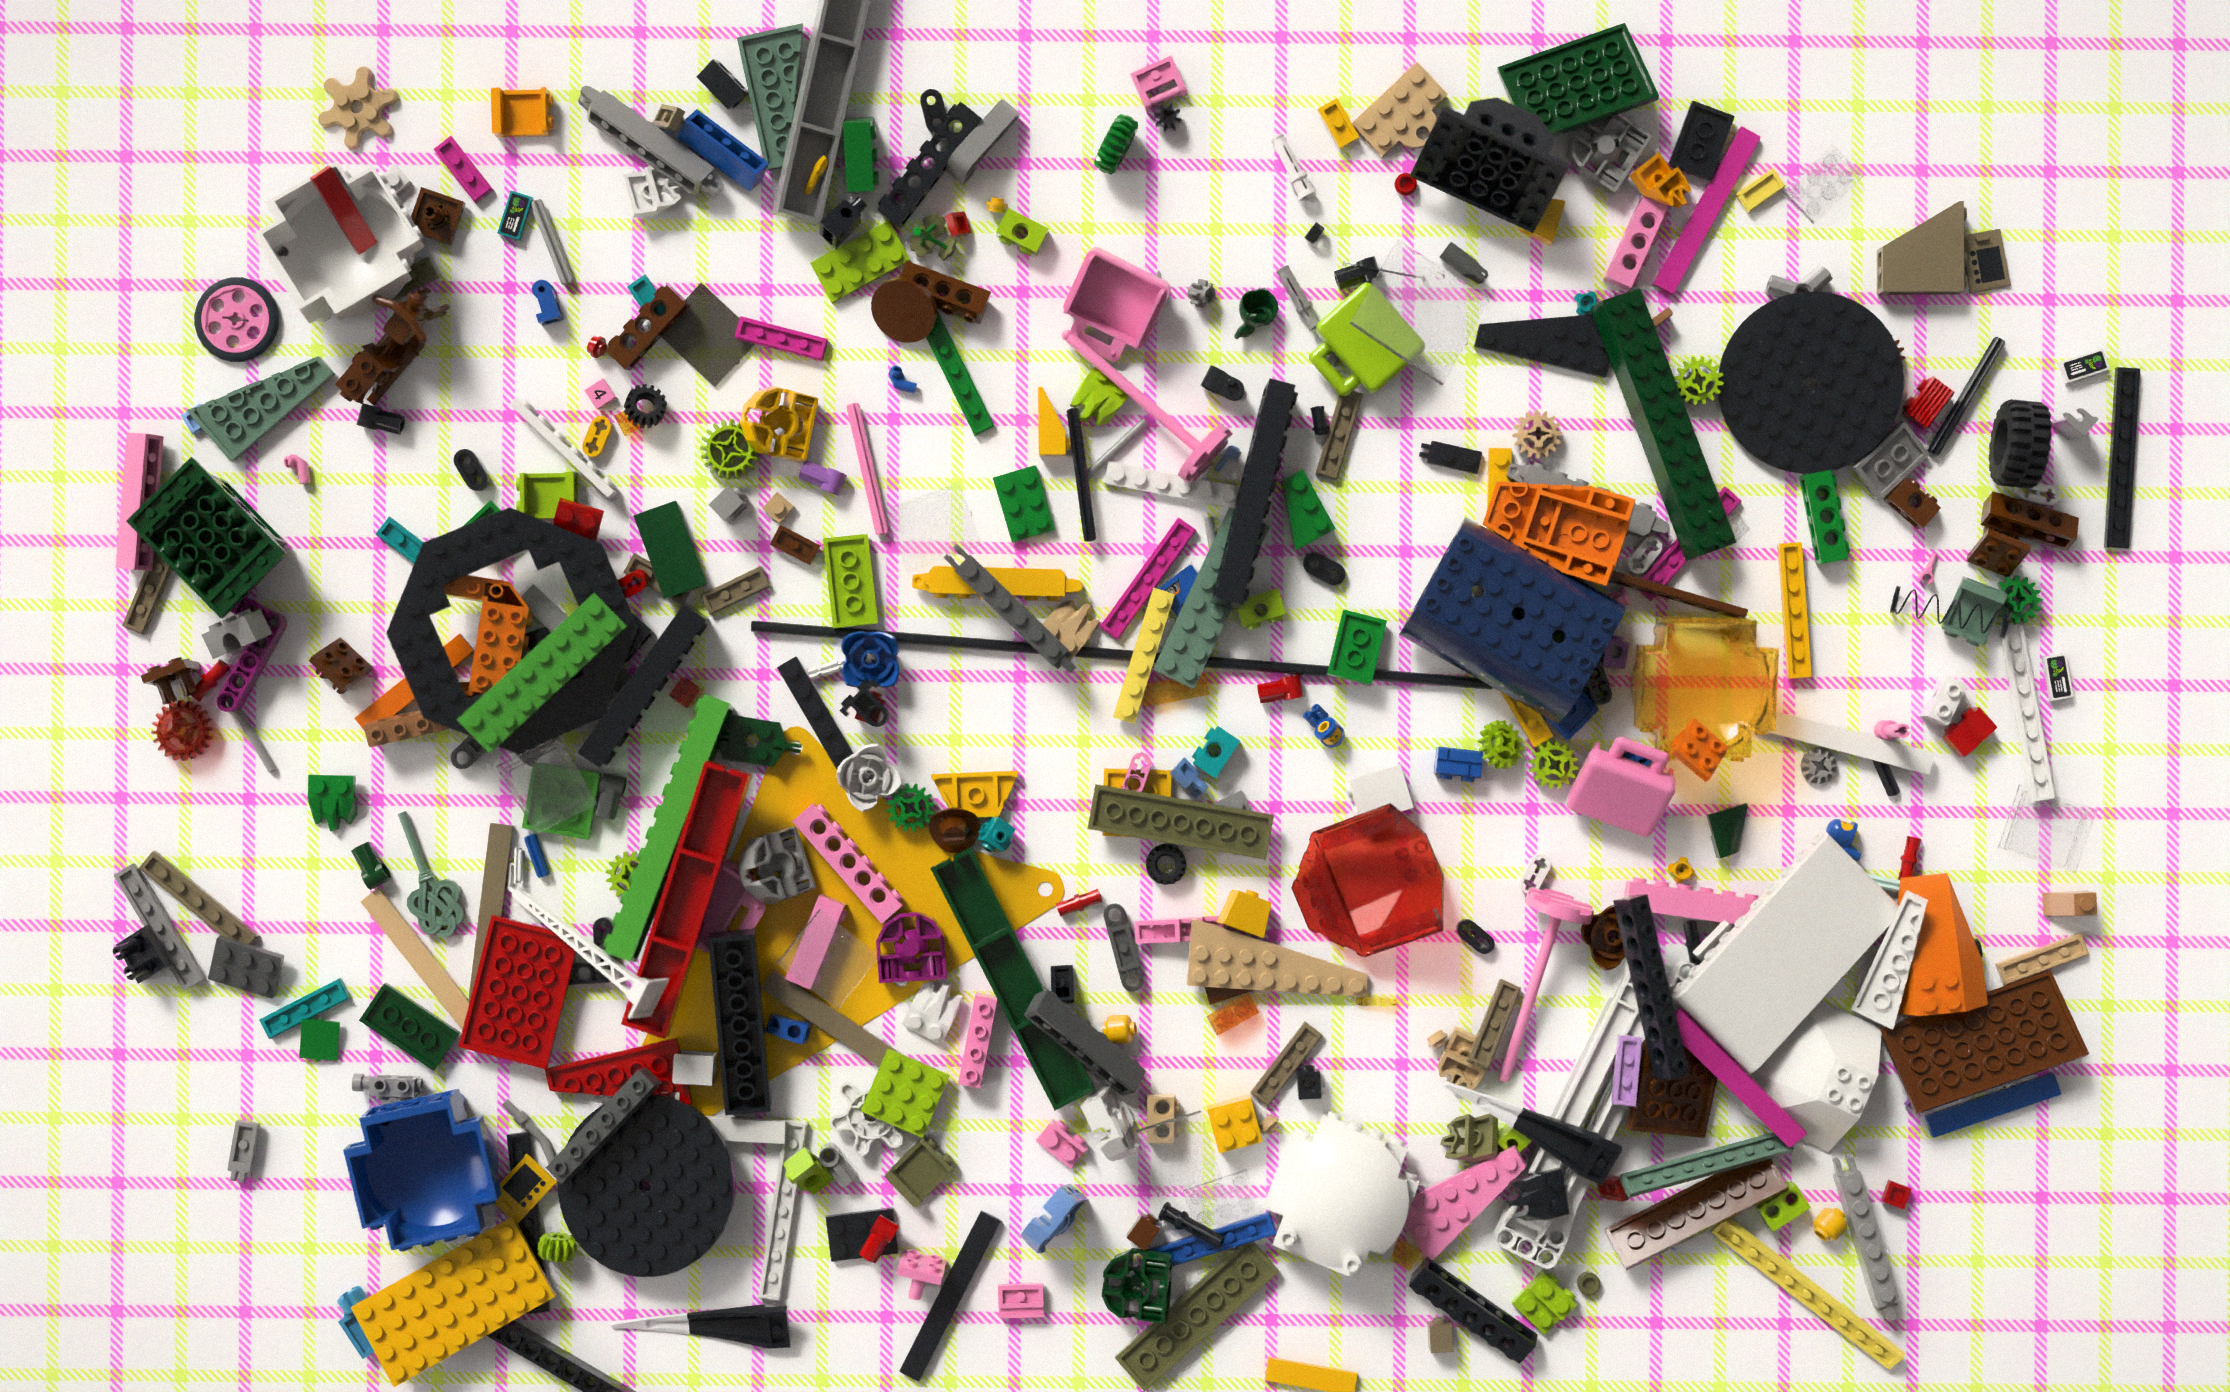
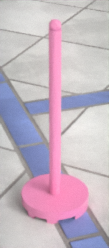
M1070 330L1063 331V340L1193 451L1182 465L1178 476L1188 484L1191 481L1197 480L1213 463L1212 460L1228 444L1227 440L1233 433L1224 424H1219L1201 442L1198 441Z
M1530 887L1527 894L1526 904L1544 914L1550 915V920L1500 1071L1499 1079L1502 1082L1510 1080L1561 920L1579 924H1590L1594 915L1593 906L1574 900V897L1547 888L1540 890Z

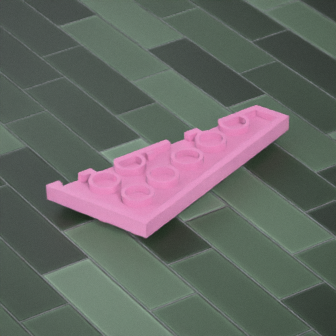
M1516 1145L1498 1153L1495 1158L1479 1162L1415 1194L1405 1224L1424 1258L1428 1257L1434 1260L1510 1184L1509 1182L1526 1168V1163Z

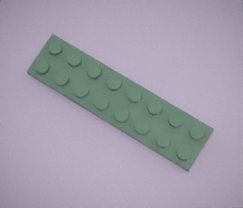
M1230 507L1153 668V671L1193 690L1231 611V608L1211 604L1234 511ZM1266 525L1263 537L1261 536V539L1258 540L1257 545H1262L1265 536L1270 528L1269 526Z

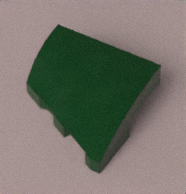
M1747 803L1706 815L1712 834L1710 837L1716 858L1721 859L1739 852L1748 809Z

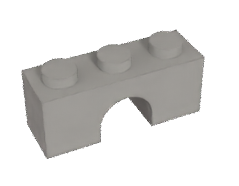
M247 609L237 614L238 619L234 615L222 620L224 625L220 621L208 626L210 631L201 634L213 659L272 634L261 609L252 613L250 609Z

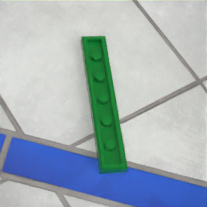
M938 312L935 326L926 339L974 436H977L995 426Z

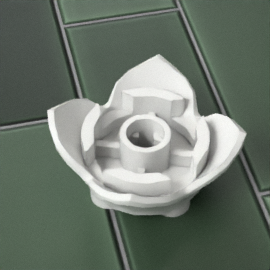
M879 744L863 746L855 754L844 759L837 769L838 784L846 791L850 803L862 812L872 809L877 804L880 796H889L903 785L899 771L887 762L886 750ZM867 771L870 776L863 781L862 775Z

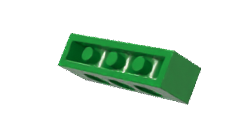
M1831 470L1799 476L1816 565L1848 559L1850 547L1844 539L1843 532H1845L1846 527L1844 520L1840 518L1841 501L1838 496L1836 497L1835 488L1837 487V480L1835 475L1832 474ZM1819 489L1824 490L1826 493L1824 501L1819 500L1817 497ZM1823 511L1828 512L1830 515L1828 523L1823 522L1821 518ZM1828 533L1834 536V543L1832 545L1826 542V535Z

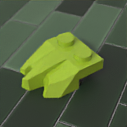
M1094 367L1075 392L1070 406L1073 408L1082 407L1079 417L1080 421L1086 423L1094 416L1097 426L1108 424L1129 396Z

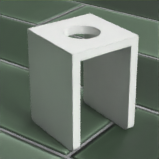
M680 1050L681 1054L674 1055L672 1079L674 1084L712 1086L716 1082L718 1052Z

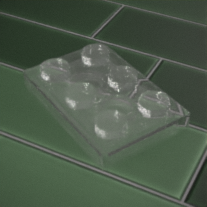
M1832 144L1782 192L1814 224L1864 175Z
M1247 1169L1183 1190L1191 1218L1212 1230L1261 1214Z

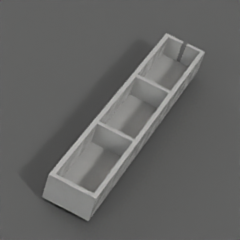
M819 0L773 206V215L813 226L819 225L823 218L870 0ZM824 155L827 157L828 164L811 194L806 195L804 190L813 167Z

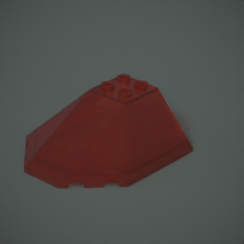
M1388 803L1311 833L1310 842L1299 865V872L1291 887L1309 930L1323 934L1328 937V940L1342 947H1348L1364 958L1444 930L1443 872L1427 834L1394 805Z

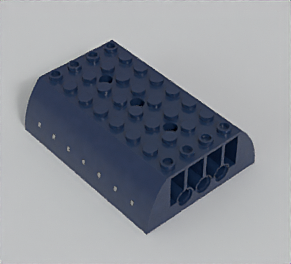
M1465 516L1399 635L1552 721L1559 723L1580 696L1621 622L1626 606L1581 580L1558 571L1509 540ZM1478 585L1483 588L1484 594L1481 598H1476L1472 595L1471 589L1473 586ZM1514 608L1523 610L1524 618L1518 621L1512 617V610ZM1559 630L1563 632L1565 639L1562 643H1556L1553 640L1552 634L1554 631Z

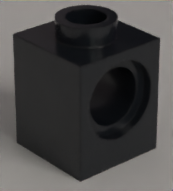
M1314 1065L1301 1066V1069L1296 1070L1298 1099H1322L1319 1068L1315 1069ZM1307 1076L1315 1079L1311 1087L1303 1086V1079Z

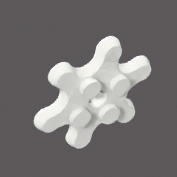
M844 1082L840 1086L839 1092L847 1101L848 1108L843 1114L834 1115L830 1119L831 1129L836 1132L845 1129L851 1130L856 1138L853 1151L858 1156L866 1155L869 1152L871 1142L875 1139L884 1140L891 1148L899 1147L902 1144L903 1137L895 1129V1126L877 1118L869 1121L866 1119L865 1113L861 1112L869 1090L860 1091L853 1083Z

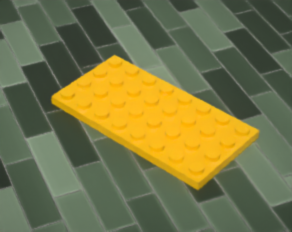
M514 1216L355 1304L351 1309L392 1386L396 1387L554 1298L556 1294Z

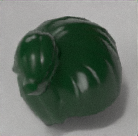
M1265 287L1248 291L1242 296L1239 303V314L1244 323L1237 329L1234 335L1236 340L1240 337H1249L1254 333L1255 328L1267 326L1276 318L1279 309L1278 302L1275 296Z

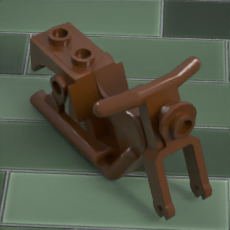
M429 288L414 293L409 292L408 300L400 303L380 295H374L372 301L375 304L389 308L394 313L383 327V332H385L383 337L376 345L372 342L361 346L364 350L355 354L351 360L353 363L335 383L342 390L340 395L349 402L354 400L362 404L365 395L373 386L372 393L366 400L375 406L424 348L427 335L422 328L423 319L430 321L443 317L447 313L446 310L450 309V306L444 304L430 309L425 305L428 298L427 294L431 293Z

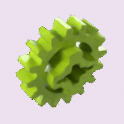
M1701 356L1699 361L1691 357L1690 364L1683 361L1684 369L1677 368L1676 371L1680 373V376H1674V379L1679 381L1677 386L1681 390V397L1683 395L1686 396L1685 403H1688L1691 399L1694 406L1697 405L1698 401L1706 405L1707 398L1714 401L1713 394H1720L1721 391L1717 389V386H1723L1724 382L1718 381L1723 376V373L1716 372L1720 367L1719 365L1711 366L1712 359L1706 363L1704 362V356ZM1700 366L1707 368L1711 373L1706 374L1701 371ZM1691 368L1692 375L1689 379L1683 380L1685 373ZM1696 372L1700 379L1705 380L1702 382L1701 390L1697 383L1693 384L1692 382L1696 378ZM1714 382L1713 388L1706 394L1705 388L1707 384ZM1691 388L1696 391L1697 396L1690 394L1686 389Z
M1496 720L1484 725L1485 730L1479 732L1483 738L1478 739V742L1482 744V747L1478 750L1484 752L1482 759L1488 758V765H1495V769L1502 768L1504 770L1518 763L1517 759L1522 758L1519 751L1524 750L1522 746H1519V742L1523 741L1522 738L1517 737L1519 731H1513V724L1507 725L1506 720L1500 722Z
M1557 740L1554 741L1553 745H1551L1550 741H1546V747L1538 745L1539 752H1531L1535 758L1528 761L1534 766L1529 769V772L1536 773L1533 780L1541 779L1540 786L1548 783V789H1552L1554 784L1558 789H1561L1562 782L1569 785L1568 778L1576 777L1572 771L1579 768L1573 764L1578 758L1571 756L1574 753L1573 749L1566 750L1568 744L1564 743L1560 747ZM1555 749L1561 751L1562 753L1558 754L1557 756H1553L1552 753L1549 752V750ZM1542 757V759H1543V765H1542V767L1539 769V761H1540V758ZM1550 759L1558 761L1556 764L1557 770L1549 768L1551 766ZM1568 761V768H1567V771L1565 772V771H1564V764H1565V762ZM1551 773L1554 774L1558 779L1550 780L1547 779L1545 776H1548Z
M628 851L623 852V858L620 855H616L615 859L617 862L610 861L608 863L612 869L605 871V873L610 875L606 882H612L609 890L616 889L617 897L626 890L618 882L627 886L626 891L629 890L631 882H628L629 878L626 877V874L629 871L631 873L633 869H637L634 865V861L640 862L637 860V851H633L631 856H629ZM623 863V869L619 874H616L618 867Z

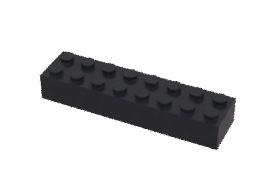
M687 602L682 605L579 749L578 754L599 768L603 764L608 766L616 754L613 749L616 745L621 748L630 735L626 732L628 728L634 729L643 717L639 714L643 708L648 710L656 699L653 696L656 690L661 692L669 679L666 675L669 671L674 674L681 664L682 660L679 659L681 654L687 655L695 644L692 641L696 634L701 636L709 625L705 622L708 618Z
M756 928L710 932L708 942L725 1116L771 1112L772 1099Z

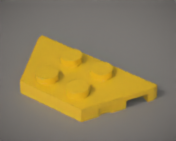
M1018 770L931 774V778L948 808H962L974 813L977 817H999L1018 776Z

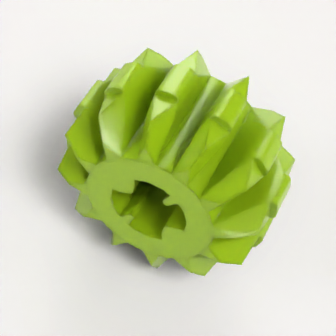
M545 1233L540 1237V1242H538V1255L541 1259L548 1262L564 1263L571 1261L575 1257V1252H577V1242L572 1235L567 1233Z

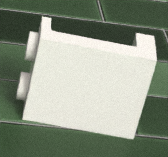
M1401 764L1347 779L1348 784L1345 785L1348 798H1353L1355 806L1351 807L1354 819H1359L1360 823L1414 808Z

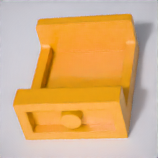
M500 87L491 88L492 134L496 137L551 136V129H554V118L550 116V107H553L554 104L553 94L546 87H541L538 90H502Z

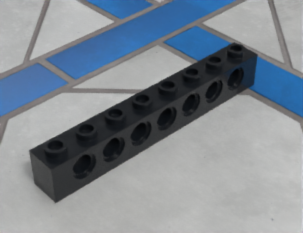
M1648 894L1630 895L1613 900L1654 1079L1672 1080L1689 1074Z

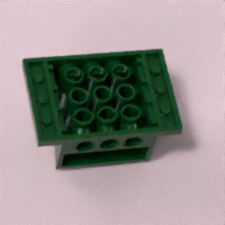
M190 457L126 520L144 541L222 619L288 555L282 548L288 543L226 480L210 474L193 457Z

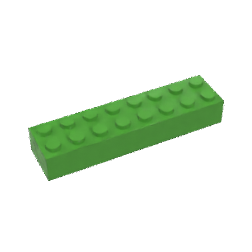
M593 593L463 713L457 721L491 754L626 628V625Z

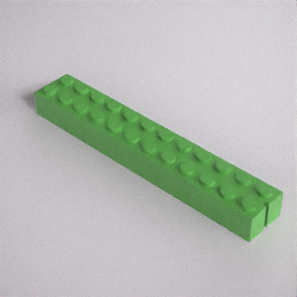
M704 694L703 698H699L696 703L695 711H697L695 719H691L687 726L686 732L689 735L687 740H683L679 747L678 753L681 755L678 763L674 762L670 775L673 776L670 784L666 783L663 788L662 796H664L662 805H657L653 815L656 818L653 827L649 826L646 832L645 839L648 841L645 848L641 847L638 853L637 860L640 862L637 869H633L628 882H631L629 890H625L621 897L620 903L623 906L620 913L616 912L613 918L612 925L614 929L612 934H608L604 941L605 953L637 963L652 924L653 915L657 911L704 762H714L719 749L716 741L723 723L733 713L734 707L728 702Z

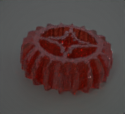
M178 700L177 704L175 702L169 703V708L163 706L161 708L163 714L156 713L155 715L159 721L151 723L157 727L156 730L150 732L153 735H157V738L152 741L160 743L157 750H165V757L172 755L173 760L181 758L182 761H187L188 758L196 759L197 754L203 755L204 750L202 747L209 748L210 744L207 740H213L214 738L212 735H209V731H214L215 728L208 726V723H211L213 719H205L208 711L203 710L200 712L201 705L196 704L194 706L193 701H187L185 704L184 700ZM181 712L191 715L196 722L188 723L185 717H182ZM170 720H171V721H172V728H171L169 731H167V730H168V724H169V722H170ZM181 727H190L186 729V732H183L184 734H176L180 732ZM198 730V736L196 741L194 742L193 735L194 732ZM177 738L180 744L184 745L185 749L176 747L170 739Z

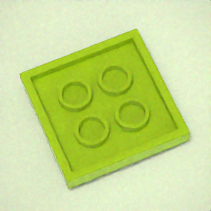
M888 1048L861 1112L923 1138L950 1074Z

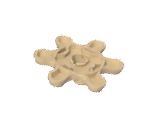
M361 66L356 70L355 80L350 85H343L336 78H328L324 82V90L333 97L334 104L330 110L319 114L318 123L324 128H330L334 125L342 126L346 132L344 144L350 150L359 148L361 137L366 131H374L381 138H388L393 132L391 124L384 120L382 112L385 107L393 105L398 101V93L393 88H386L383 91L374 90L371 86L373 74L371 69L366 66ZM355 101L362 102L363 109L359 113H353L351 110Z

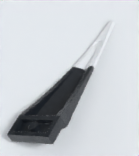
M1450 1082L1444 1083L1445 1087L1500 1119L1556 1157L1578 1175L1602 1185L1622 1152L1621 1145L1602 1138L1599 1133Z
M765 1304L612 1321L610 1324L612 1328L685 1333L730 1340L767 1349L791 1348L787 1306L765 1307Z

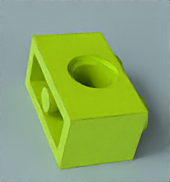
M1008 208L996 234L1000 242L1008 246L1014 244L1020 247L1019 251L1027 256H1031V254L1037 256L1049 233V228ZM1025 229L1028 235L1024 239H1018L1015 236L1016 231Z
M1276 588L1248 597L1247 602H1245L1244 606L1241 605L1238 608L1237 613L1242 628L1247 627L1249 631L1261 627L1260 622L1269 620L1270 624L1283 620L1282 615H1285L1286 611L1279 589ZM1257 604L1266 606L1267 613L1265 616L1260 617L1255 614L1254 609Z
M805 1147L783 1163L787 1170L785 1175L792 1184L796 1183L803 1192L806 1190L810 1194L815 1195L834 1180L828 1169L820 1163L819 1157Z

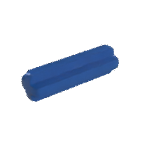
M531 834L526 836L524 841L537 877L542 878L549 875L550 872L537 835Z

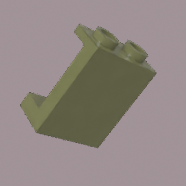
M925 1135L884 1175L915 1209L955 1170L953 1165L955 1161L947 1153L943 1155L937 1149L939 1147L938 1143L932 1137L927 1138Z

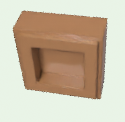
M1669 307L1652 319L1655 328L1673 315Z

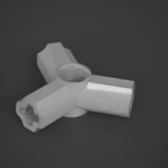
M1821 264L1799 283L1771 275L1766 284L1765 294L1779 298L1796 293L1797 289L1803 292L1820 291L1833 278L1831 273Z

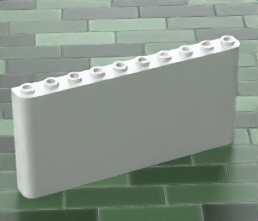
M1827 832L1818 833L1811 839V844L1796 855L1794 863L1782 870L1780 873L1781 877L1765 889L1766 893L1760 899L1755 900L1751 904L1750 910L1746 915L1736 920L1735 927L1720 938V943L1705 954V959L1701 964L1696 965L1690 970V976L1684 982L1677 984L1673 990L1674 993L1671 995L1672 999L1748 1073H1752L1760 1068L1891 924L1899 907Z

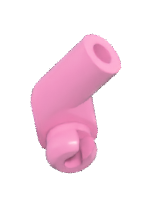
M294 454L286 456L283 461L284 465L298 472L299 484L311 483L307 461Z

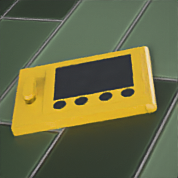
M525 1154L524 1158L500 1183L502 1194L494 1204L509 1218L514 1216L518 1224L541 1198L557 1184V1181L530 1155Z

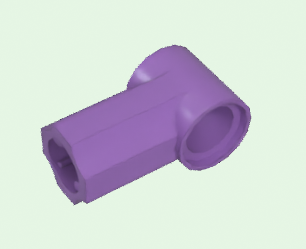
M807 460L803 463L798 478L820 486V489L839 496L847 477L842 472L829 467L827 469Z

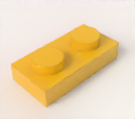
M1338 98L1317 109L1339 150L1359 139L1357 131Z

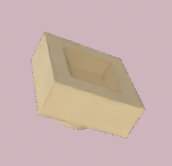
M776 492L762 509L781 524L795 506L780 493Z

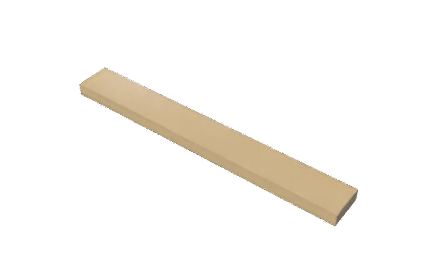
M380 887L375 889L360 901L361 904L463 1030L469 1006L467 996Z

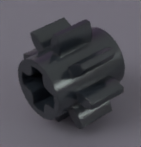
M1172 103L1166 108L1160 105L1161 112L1154 113V117L1159 119L1155 126L1159 127L1161 125L1164 133L1170 128L1176 131L1175 123L1179 124L1182 122V119L1176 117L1179 115L1180 109H1172ZM1164 114H1167L1168 117L1172 115V121L1164 120Z

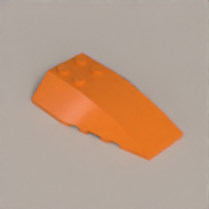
M1497 481L1483 525L1558 571L1607 587L1615 571L1630 527L1636 499L1593 486L1582 487Z
M1948 873L1900 878L1898 905H1900L1907 890L1927 899L1928 904L1898 1014L1925 1016L1957 1013L1988 1005L1982 958Z

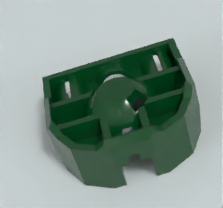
M1131 1248L1117 1254L1103 1271L1104 1282L1101 1296L1107 1309L1119 1318L1136 1317L1140 1321L1167 1323L1169 1321L1174 1253ZM1140 1253L1143 1255L1142 1268L1133 1267L1134 1254ZM1131 1271H1133V1272L1135 1273V1274L1132 1275V1277L1126 1276V1275H1128ZM1109 1279H1120L1121 1284H1119V1287L1110 1286ZM1153 1279L1160 1280L1158 1297L1151 1296L1154 1288ZM1147 1288L1146 1295L1142 1296V1290ZM1137 1300L1139 1302L1138 1312L1129 1310L1130 1301Z

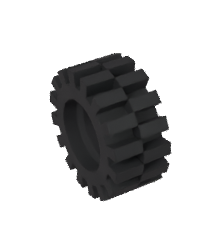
M643 384L642 388H640V385H637L635 389L632 388L624 403V413L628 415L627 419L629 422L631 420L634 421V426L638 423L641 424L640 428L644 429L645 425H647V428H652L653 424L657 426L659 421H662L667 409V401H665L666 397L664 394L660 395L661 390L659 388L655 391V386L651 385L650 388H647V384ZM642 399L652 402L654 410L651 413H643L637 408V402Z
M1161 844L1149 852L1146 859V869L1150 878L1156 883L1172 885L1185 874L1187 867L1186 858L1178 847L1172 844ZM1162 856H1170L1175 861V867L1169 873H1163L1157 867V862Z

